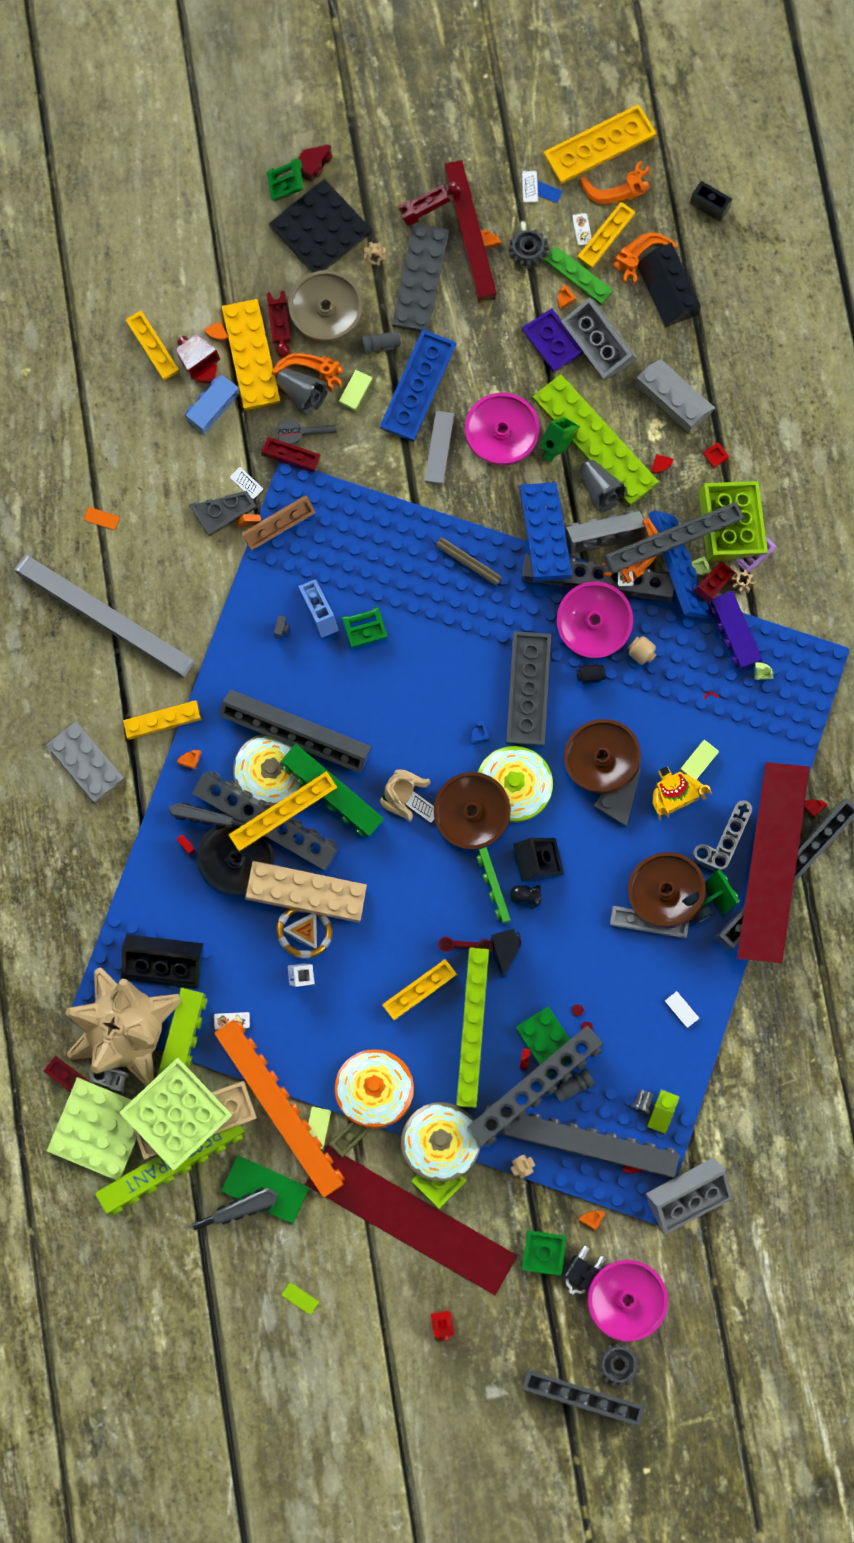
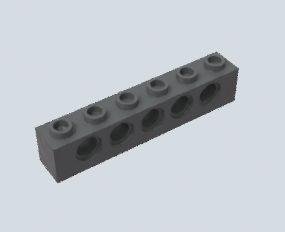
M527 1370L522 1387L523 1391L635 1426H640L645 1406L530 1370Z

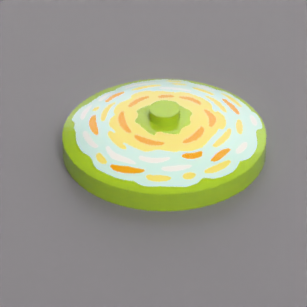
M509 746L498 749L483 761L478 770L479 773L486 774L497 780L506 790L511 803V823L524 822L536 817L544 810L551 798L553 779L549 766L540 755L528 748Z

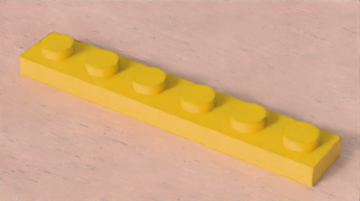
M326 771L230 833L229 837L238 851H241L335 790L337 786Z

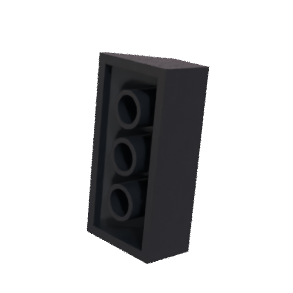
M672 242L654 249L639 260L637 267L665 328L699 315L701 305Z
M126 934L122 946L121 979L199 988L204 943Z

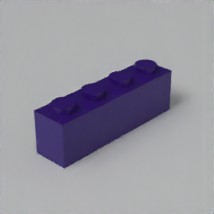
M733 591L713 598L710 602L709 611L712 617H716L718 632L720 634L723 633L725 638L723 642L726 650H730L732 654L731 661L733 666L737 667L739 672L754 667L755 662L761 663L762 657Z

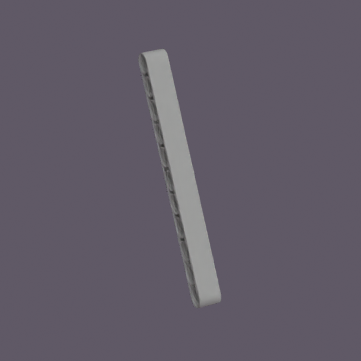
M24 555L15 567L14 571L19 576L179 677L185 678L195 664L184 653L28 555Z

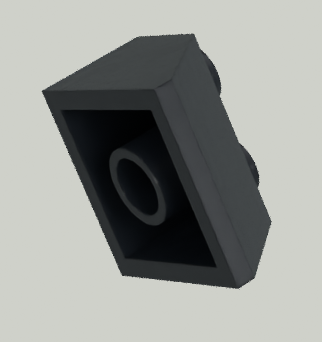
M528 838L513 844L522 882L539 881L564 875L556 838Z
M514 928L491 935L490 942L493 945V952L502 978H506L522 944L519 932L515 933Z

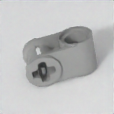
M110 1069L103 1071L105 1077L102 1080H96L94 1078L95 1073L90 1072V1077L95 1084L118 1093H124L123 1087L126 1078L130 1076L128 1073Z

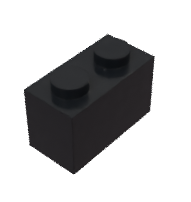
M702 180L692 193L690 200L692 206L719 222L723 220L732 203V198Z

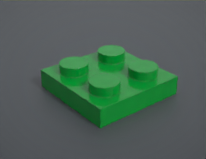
M527 1230L522 1271L562 1276L567 1236Z

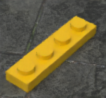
M620 202L580 252L577 259L593 269L632 220L636 212Z
M142 311L125 319L163 381L180 372Z
M195 700L123 720L127 739L131 740L202 719L198 702Z
M444 959L382 1004L392 1020L395 1021L456 977L457 974L447 960Z

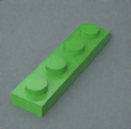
M557 246L544 259L546 264L591 299L595 300L600 306L613 293V289Z
M487 847L479 849V855L476 857L479 867L483 866L485 871L482 874L485 885L489 884L491 892H488L491 903H495L497 910L494 911L497 921H501L503 926L510 924L511 920Z

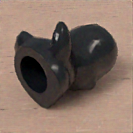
M515 885L510 891L511 901L518 905L531 903V909L538 907L541 904L540 885L532 888L528 885Z

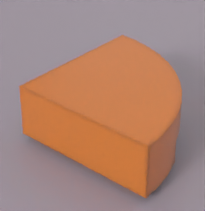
M480 230L485 249L501 246V240L497 235L488 232V230Z
M566 284L560 289L558 294L560 310L576 301V297Z
M221 321L204 328V332L210 338L219 341L229 340Z
M243 514L236 521L237 527H248L261 522V515Z
M199 750L187 752L180 756L177 764L196 770L202 752Z
M590 1211L582 1215L578 1221L596 1231L606 1213Z

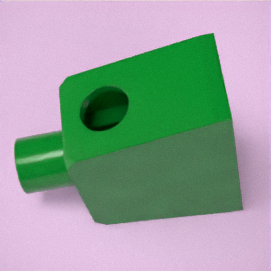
M567 417L551 421L540 443V447L545 450L542 457L552 462L556 455L564 453L580 426Z

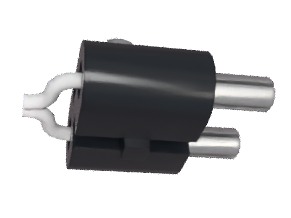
M583 1246L578 1256L573 1255L562 1274V1277L566 1279V1285L570 1289L569 1292L573 1295L575 1293L583 1294L585 1291L588 1293L592 1280L606 1261V1258L600 1256L595 1266L584 1261L589 1251L587 1246ZM569 1281L577 1285L579 1288H581L582 1291H573L572 1286L569 1284Z

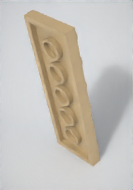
M253 861L245 899L360 923L367 885Z
M244 1081L211 1092L233 1115L214 1134L257 1119ZM134 1129L143 1158L147 1159L158 1155Z

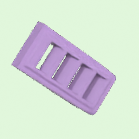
M767 535V554L755 556L757 558L756 561L752 557H747L746 559L751 563L750 566L743 558L735 559L736 563L743 570L747 571L746 573L752 571L775 552L777 547Z

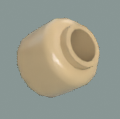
M644 636L636 637L628 647L630 650L629 656L639 664H644L646 661L650 664L656 656L654 653L656 646Z

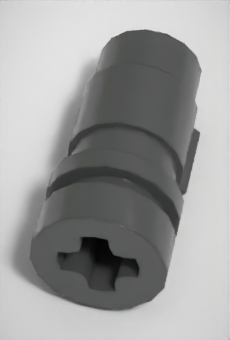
M388 332L375 336L370 334V337L368 335L361 336L364 354H369L371 351L374 353L381 349L382 351L394 350V347L401 346L399 332Z
M586 1068L581 1070L580 1074L576 1073L575 1077L565 1083H561L554 1093L560 1103L572 1098L582 1090L586 1091L587 1087L591 1088L596 1085Z

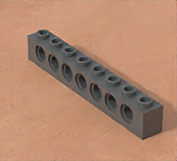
M525 554L521 579L524 582L575 588L587 582H603L614 586L624 596L670 603L672 601L674 585L669 572L654 573L650 569H645L644 573L637 578L641 584L618 586V582L612 579L614 576H618L617 573H613L610 576L603 575L604 572H610L607 565L602 566L594 561L578 562L577 559L569 558L572 571L571 579L534 581L530 554ZM582 571L585 575L578 577L575 575V572ZM599 573L603 576V579L597 580L593 575ZM655 581L659 583L660 586L657 588H653L650 585V583Z
M214 771L203 773L192 793L233 818L244 822L251 821L271 808L268 802L254 798L253 794L247 790H240L236 787L235 783L221 779L220 775ZM214 786L220 788V795L214 791ZM231 795L237 798V804L232 803ZM247 805L253 807V814L248 812ZM289 819L283 823L287 827L286 833L282 832L280 826L264 835L323 870L330 867L340 848L334 840L323 838L317 830L304 827L303 823L297 819ZM297 834L303 836V842L297 840ZM314 843L320 846V852L314 850Z
M587 1025L467 1126V1131L482 1148L485 1145L491 1146L497 1140L496 1136L500 1132L505 1134L512 1128L511 1123L516 1119L518 1122L527 1115L526 1111L530 1107L536 1108L542 1102L541 1098L546 1094L550 1096L557 1090L556 1085L561 1081L563 1083L567 1082L572 1077L571 1073L575 1069L581 1070L587 1064L586 1060L589 1057L595 1058L601 1053L603 1042ZM583 1046L587 1052L585 1054H578L576 1048ZM567 1058L571 1061L572 1065L564 1067L561 1064V1060ZM553 1071L557 1077L550 1080L546 1077V1073ZM533 1084H539L542 1087V1090L540 1092H534L532 1091L531 1086ZM523 1096L526 1098L527 1103L519 1105L516 1102V1098ZM509 1109L512 1115L509 1118H504L501 1115V1111ZM494 1122L497 1128L490 1131L486 1128V1124Z

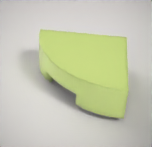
M705 556L692 561L697 575L708 576L712 571Z
M755 662L754 680L774 678L770 666Z

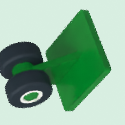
M720 869L705 881L706 889L711 897L704 901L702 908L692 919L694 924L701 923L714 914L713 909L708 905L712 902H715L723 916L727 915L740 903L737 893L732 890L726 875ZM696 891L690 894L682 902L686 906L696 903L699 900V892Z

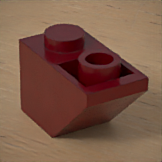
M329 144L302 150L298 156L302 163L300 168L302 177L310 182L320 177L323 166L328 164L333 157L332 148Z

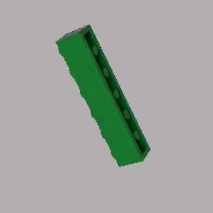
M297 744L281 760V769L288 775L293 774L297 778L296 782L302 787L327 771L337 788L321 799L326 803L325 806L334 813L336 811L341 815L340 819L345 824L354 826L356 828L354 831L362 838L364 836L369 838L384 820L381 815Z

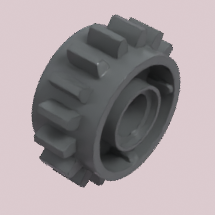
M527 228L524 231L520 230V233L514 234V240L510 239V258L514 259L515 264L519 263L522 268L524 266L528 267V269L532 266L538 267L540 262H544V257H548L549 245L547 244V238H543V233L539 234L537 229L530 230ZM532 247L531 250H526L525 248Z
M615 1343V1348L608 1345L609 1351L602 1350L601 1352L604 1356L598 1357L601 1364L597 1365V1368L602 1369L599 1376L604 1375L606 1377L604 1382L606 1383L610 1380L613 1387L616 1383H618L619 1387H622L623 1382L630 1385L629 1379L636 1380L637 1378L634 1374L640 1373L637 1365H640L641 1362L636 1361L639 1355H633L632 1351L634 1348L626 1349L625 1343L622 1347ZM616 1359L624 1362L623 1370L617 1371L614 1368L613 1363Z

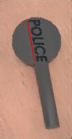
M287 419L279 423L276 434L279 441L293 445L300 441L302 435L336 432V425L301 428V425L295 420Z

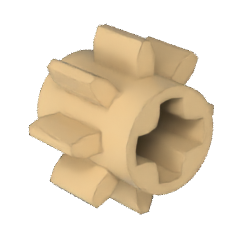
M370 242L369 248H364V260H368L370 265L377 264L379 266L381 260H386V248H382L380 242Z
M746 570L741 573L736 571V577L731 578V582L735 583L732 589H737L739 594L742 591L749 593V586L753 587L755 584L751 581L753 574L749 575L746 573Z
M524 1154L512 1161L514 1166L510 1169L514 1177L519 1175L523 1179L534 1173L532 1167L535 1166V1163L531 1157L526 1158Z

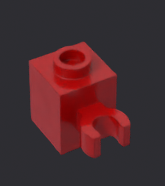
M450 1310L430 1314L434 1339L439 1338V1342L451 1340V1336L454 1335Z

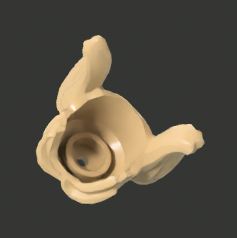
M395 770L385 786L384 795L380 799V803L386 810L411 822L413 813L405 805L413 793L414 786L425 788L431 781L429 779H422L406 770Z

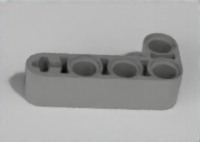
M743 800L735 805L716 849L704 844L698 845L695 848L692 858L696 864L713 872L719 869L722 872L726 870L752 813V806L749 802ZM741 808H744L745 812L742 818L739 819L738 815L740 813ZM730 825H738L740 831L733 832L730 829ZM725 841L730 842L732 848L725 849L722 843ZM704 851L707 857L701 859L697 856V852ZM722 859L725 865L719 867L715 864V860Z

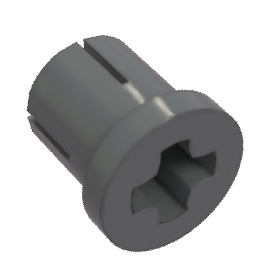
M639 1090L635 1102L631 1105L630 1109L642 1115H649L653 1094Z

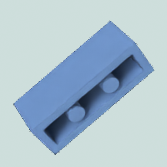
M222 374L219 378H215L211 382L210 388L200 394L197 403L187 409L185 415L187 422L204 435L239 396V387Z

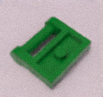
M299 158L292 159L290 163L276 169L271 168L267 170L272 201H278L304 190L300 169L302 163ZM292 170V173L276 179L279 175Z
M378 606L374 607L373 610L349 617L347 615L342 616L351 649L388 639ZM373 617L376 618V621L351 628L350 624Z

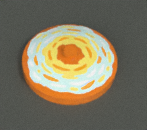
M366 1050L355 1054L343 1064L336 1077L335 1096L338 1106L351 1122L361 1127L377 1129L390 1126L405 1115L412 1103L414 1094L412 1075L400 1058L387 1051Z

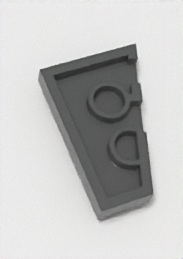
M247 491L226 495L219 499H209L202 503L189 504L209 537L238 520L243 514H248L257 508Z
M639 767L634 779L624 788L612 793L601 794L594 808L627 827L641 768Z

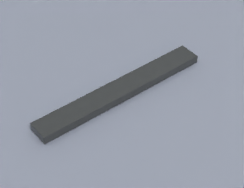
M734 502L606 554L603 558L611 574L738 523L744 519V516L737 502Z

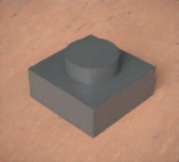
M278 616L274 637L275 639L282 640L283 635L288 633L289 624H287L286 617Z

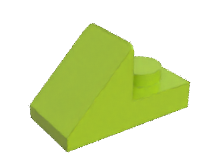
M661 1090L647 1127L666 1134L680 1097Z

